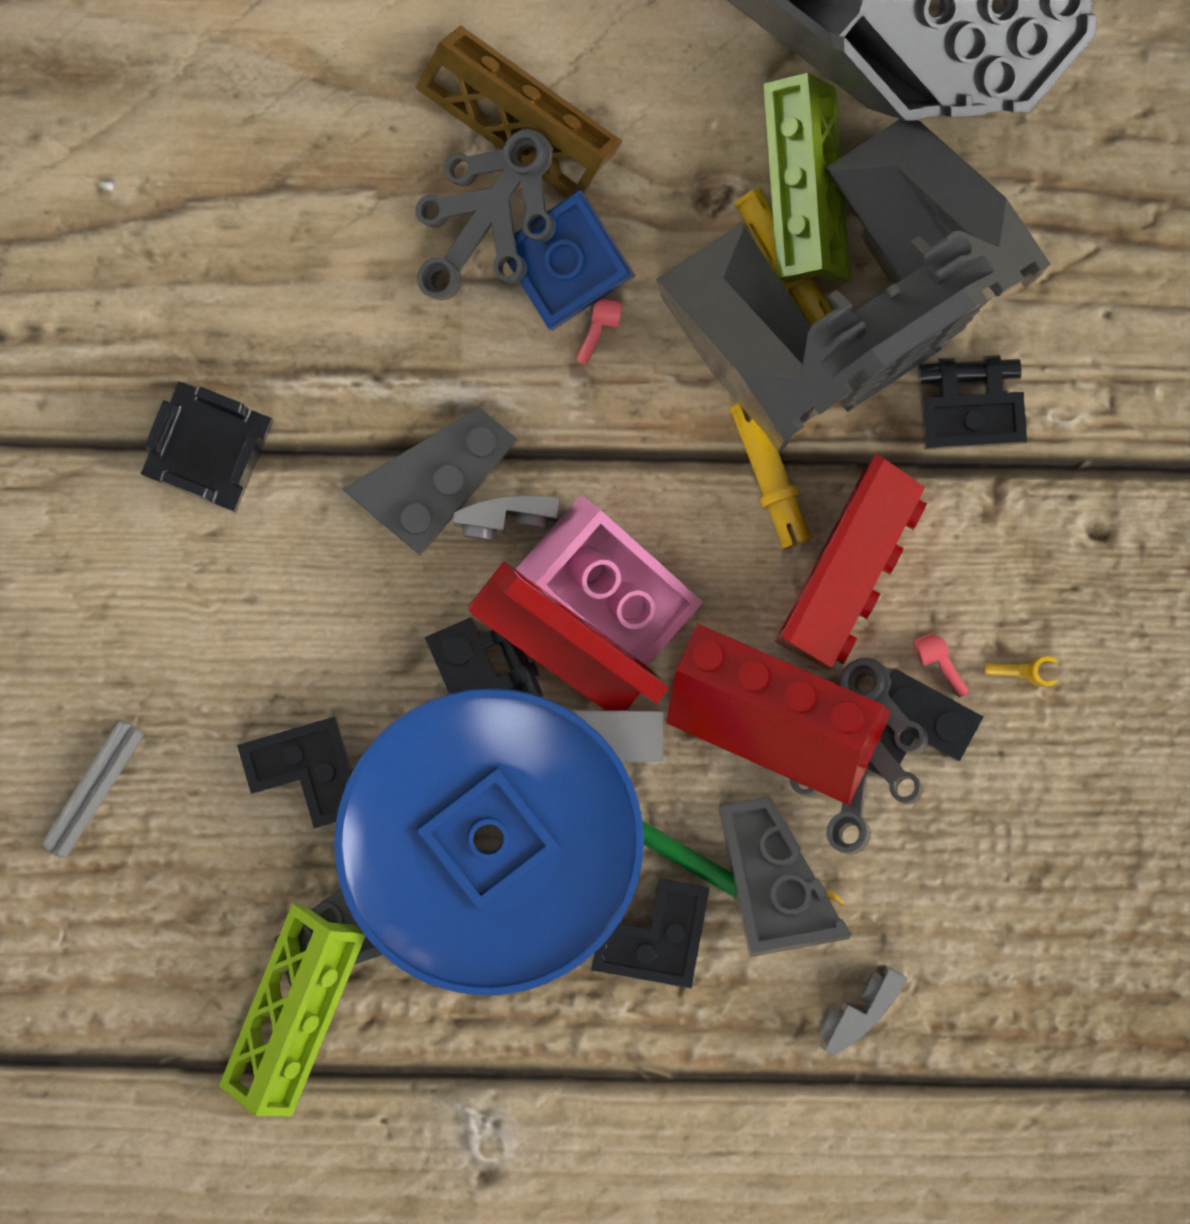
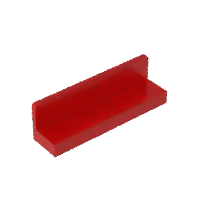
M503 561L468 606V611L474 617L604 710H628L640 693L657 704L669 689L653 669L505 561Z

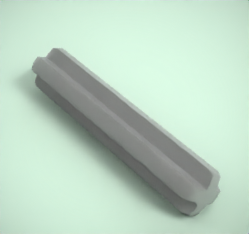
M120 721L116 724L44 838L42 845L46 850L61 858L68 856L142 739L143 733L137 727L126 721Z

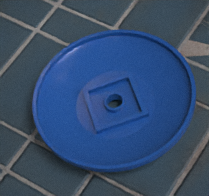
M502 688L468 689L445 694L412 708L386 727L366 748L346 782L339 802L334 838L335 862L340 887L350 912L368 940L394 965L411 976L445 990L472 995H501L530 990L569 973L585 962L604 944L622 920L639 881L644 847L643 820L633 783L623 763L601 734L583 718L554 701L532 693ZM483 825H495L503 833L501 844L492 851H483L476 847L473 842L476 830Z

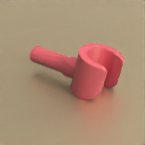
M603 298L595 303L591 324L588 329L589 332L576 357L577 361L588 364L601 336L602 326L619 327L623 306L621 301Z
M928 634L914 640L915 650L922 666L938 662L940 670L957 696L960 698L966 695L969 689L952 665L953 662L949 658L950 654L945 640L936 634Z

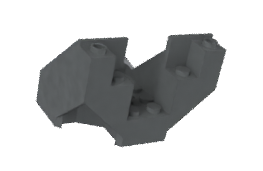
M727 0L865 107L904 121L924 120V117L937 116L963 117L987 115L989 112L1002 111L1012 113L1029 112L1096 35L1097 15L1091 13L1092 0H1003V5L997 12L992 10L993 0H940V10L934 16H931L928 12L931 0Z
M897 120L825 168L864 226L860 238L892 284L883 293L856 311H852V304L836 290L828 295V300L835 310L811 326L742 224L728 231L656 279L662 288L661 298L709 370L763 430L777 452L787 446L791 437L804 427V422L818 414L820 415L839 401L847 412L944 349L947 346L945 342L967 327L966 325L973 320V317L980 312L979 309L992 298L1002 295L1020 282L1026 289L1036 282L1051 265L1007 198L919 120Z

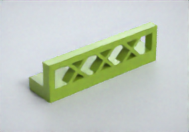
M808 72L765 83L764 98L777 276L785 282L815 276L823 277L837 284L851 281L845 198L825 170L827 166L841 158L836 87Z
M292 903L219 1084L221 1089L255 1116H293L365 939L363 931L355 925L329 923L304 904ZM303 924L313 930V934L306 951L301 952L298 936ZM289 970L292 986L288 996L282 999L279 983L283 973ZM270 1016L273 1033L269 1043L264 1045L261 1028L265 1018ZM252 1061L254 1080L250 1090H248L240 1083L247 1063Z

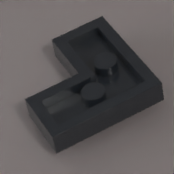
M892 669L890 673L891 686L888 693L890 698L910 721L918 723L925 729L928 736L927 745L956 761H960L984 716L898 669ZM886 724L879 741L895 760L901 764L906 753L896 745L894 739L895 732ZM910 729L904 733V745L911 746L914 738L919 740L918 730ZM869 762L867 769L884 778L874 765Z
M334 716L237 745L251 794L300 780L313 828L336 822L339 802L346 782L352 772L337 717Z
M659 878L650 928L619 923L611 936L594 953L591 970L692 988L709 887Z

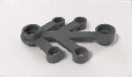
M520 130L508 138L502 150L473 156L458 153L447 159L444 166L445 175L449 181L458 186L472 184L476 180L477 175L503 172L491 188L442 198L427 195L417 203L416 216L418 220L432 228L441 227L447 222L448 218L474 213L444 258H431L425 261L419 268L417 283L425 295L440 301L448 300L456 295L461 286L460 271L491 226L496 250V258L493 263L495 275L500 280L509 284L518 283L525 277L527 264L524 258L517 253L510 199L521 184L527 212L522 221L523 232L527 237L536 242H545L552 238L556 230V223L554 218L546 212L541 176L551 165L553 151L550 142L544 135L535 130ZM528 148H534L536 151L534 161L530 164H523L521 159L523 152ZM460 162H467V174L462 178H456L454 175L456 165ZM438 203L440 208L438 216L435 219L428 220L426 217L428 206ZM544 217L546 220L545 230L540 234H534L532 232L534 220ZM509 259H515L517 262L516 272L513 275L505 276L503 273L505 262ZM447 272L450 277L449 284L444 289H438L436 286L438 275Z
M859 658L850 662L841 673L840 686L883 704L892 712L887 724L895 732L894 739L896 745L908 754L921 752L928 742L927 733L921 725L910 721L888 695L891 679L887 669L880 662L872 658ZM865 676H872L874 678L873 688L865 693L860 692L858 689L860 679ZM910 729L918 730V742L913 746L904 745V733ZM879 741L870 762L889 783V790L893 798L906 805L917 802L923 793L920 779L910 772H905ZM867 768L850 806L842 803L841 813L835 815L827 825L826 835L830 845L846 855L862 852L869 844L871 838L870 827L862 818ZM790 779L791 787L800 795L811 797L818 793V791L811 788L801 789L798 782ZM906 779L913 780L915 788L912 794L907 797L900 796L898 793L899 784ZM849 826H857L859 830L858 839L851 844L845 843L843 840L844 830Z

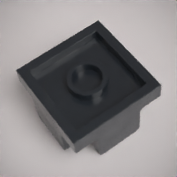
M178 381L170 402L163 400L146 440L145 447L149 450V454L141 475L236 513L274 420L271 417L247 408L241 402L197 385L195 388Z

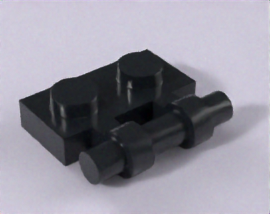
M987 355L983 357V361L956 362L953 357L939 358L936 364H919V383H939L941 397H924L921 399L924 450L1018 445L1027 442L1024 392L1004 393L1003 380L1021 379L1020 359L1001 360L1000 355ZM984 381L986 394L958 395L957 382Z
M471 617L425 637L449 693L479 688L511 689L518 686L520 691L541 697L544 696L536 677L540 676L535 661L529 663L526 653L494 630L479 635ZM500 644L511 671L497 677L486 650Z

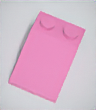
M582 494L516 568L528 579L647 666L704 603Z

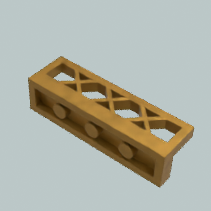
M461 25L439 42L415 87L501 150L504 148L508 138L518 132V128L529 127L544 135L551 144L553 158L549 169L541 178L566 197L571 196L578 190L586 194L600 169L615 155L622 143L621 139ZM441 66L457 76L461 92L450 93L434 82ZM488 98L497 104L502 121L490 122L480 113L476 99ZM526 149L521 157L522 163H532L536 157V151ZM569 156L586 168L578 184L561 172L558 158Z

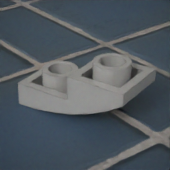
M512 496L486 500L454 512L453 524L456 527L463 528L462 536L492 541L493 532L505 533L507 514L516 516L515 524L545 529L546 521L557 522L560 498Z
M571 710L601 734L613 748L621 762L663 761V711Z
M884 966L881 974L873 971L860 995V999L866 1002L863 1010L843 1002L839 1011L831 1008L818 1034L825 1038L821 1045L823 1050L834 1056L863 1037L887 1012L908 978L887 966Z

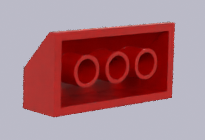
M877 454L872 457L858 479L776 637L775 643L827 670L833 667L835 661L844 665L857 641V637L851 635L850 632L858 616L867 620L881 594L874 590L873 587L882 571L889 575L892 573L904 550L903 547L896 544L905 526L914 530L926 508L927 503L920 500L925 489L923 485L885 458Z
M697 623L676 669L666 723L850 806L892 712L879 702Z

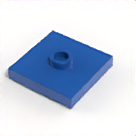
M578 190L547 211L556 223L555 233L548 241L536 242L527 237L523 229L515 233L517 253L524 258L527 264L526 275L520 281V284L548 329L552 331L636 276L588 198L581 190ZM539 217L532 224V232L534 234L542 233L546 228V220L544 217ZM507 260L508 265L513 273H515L517 270L516 260Z

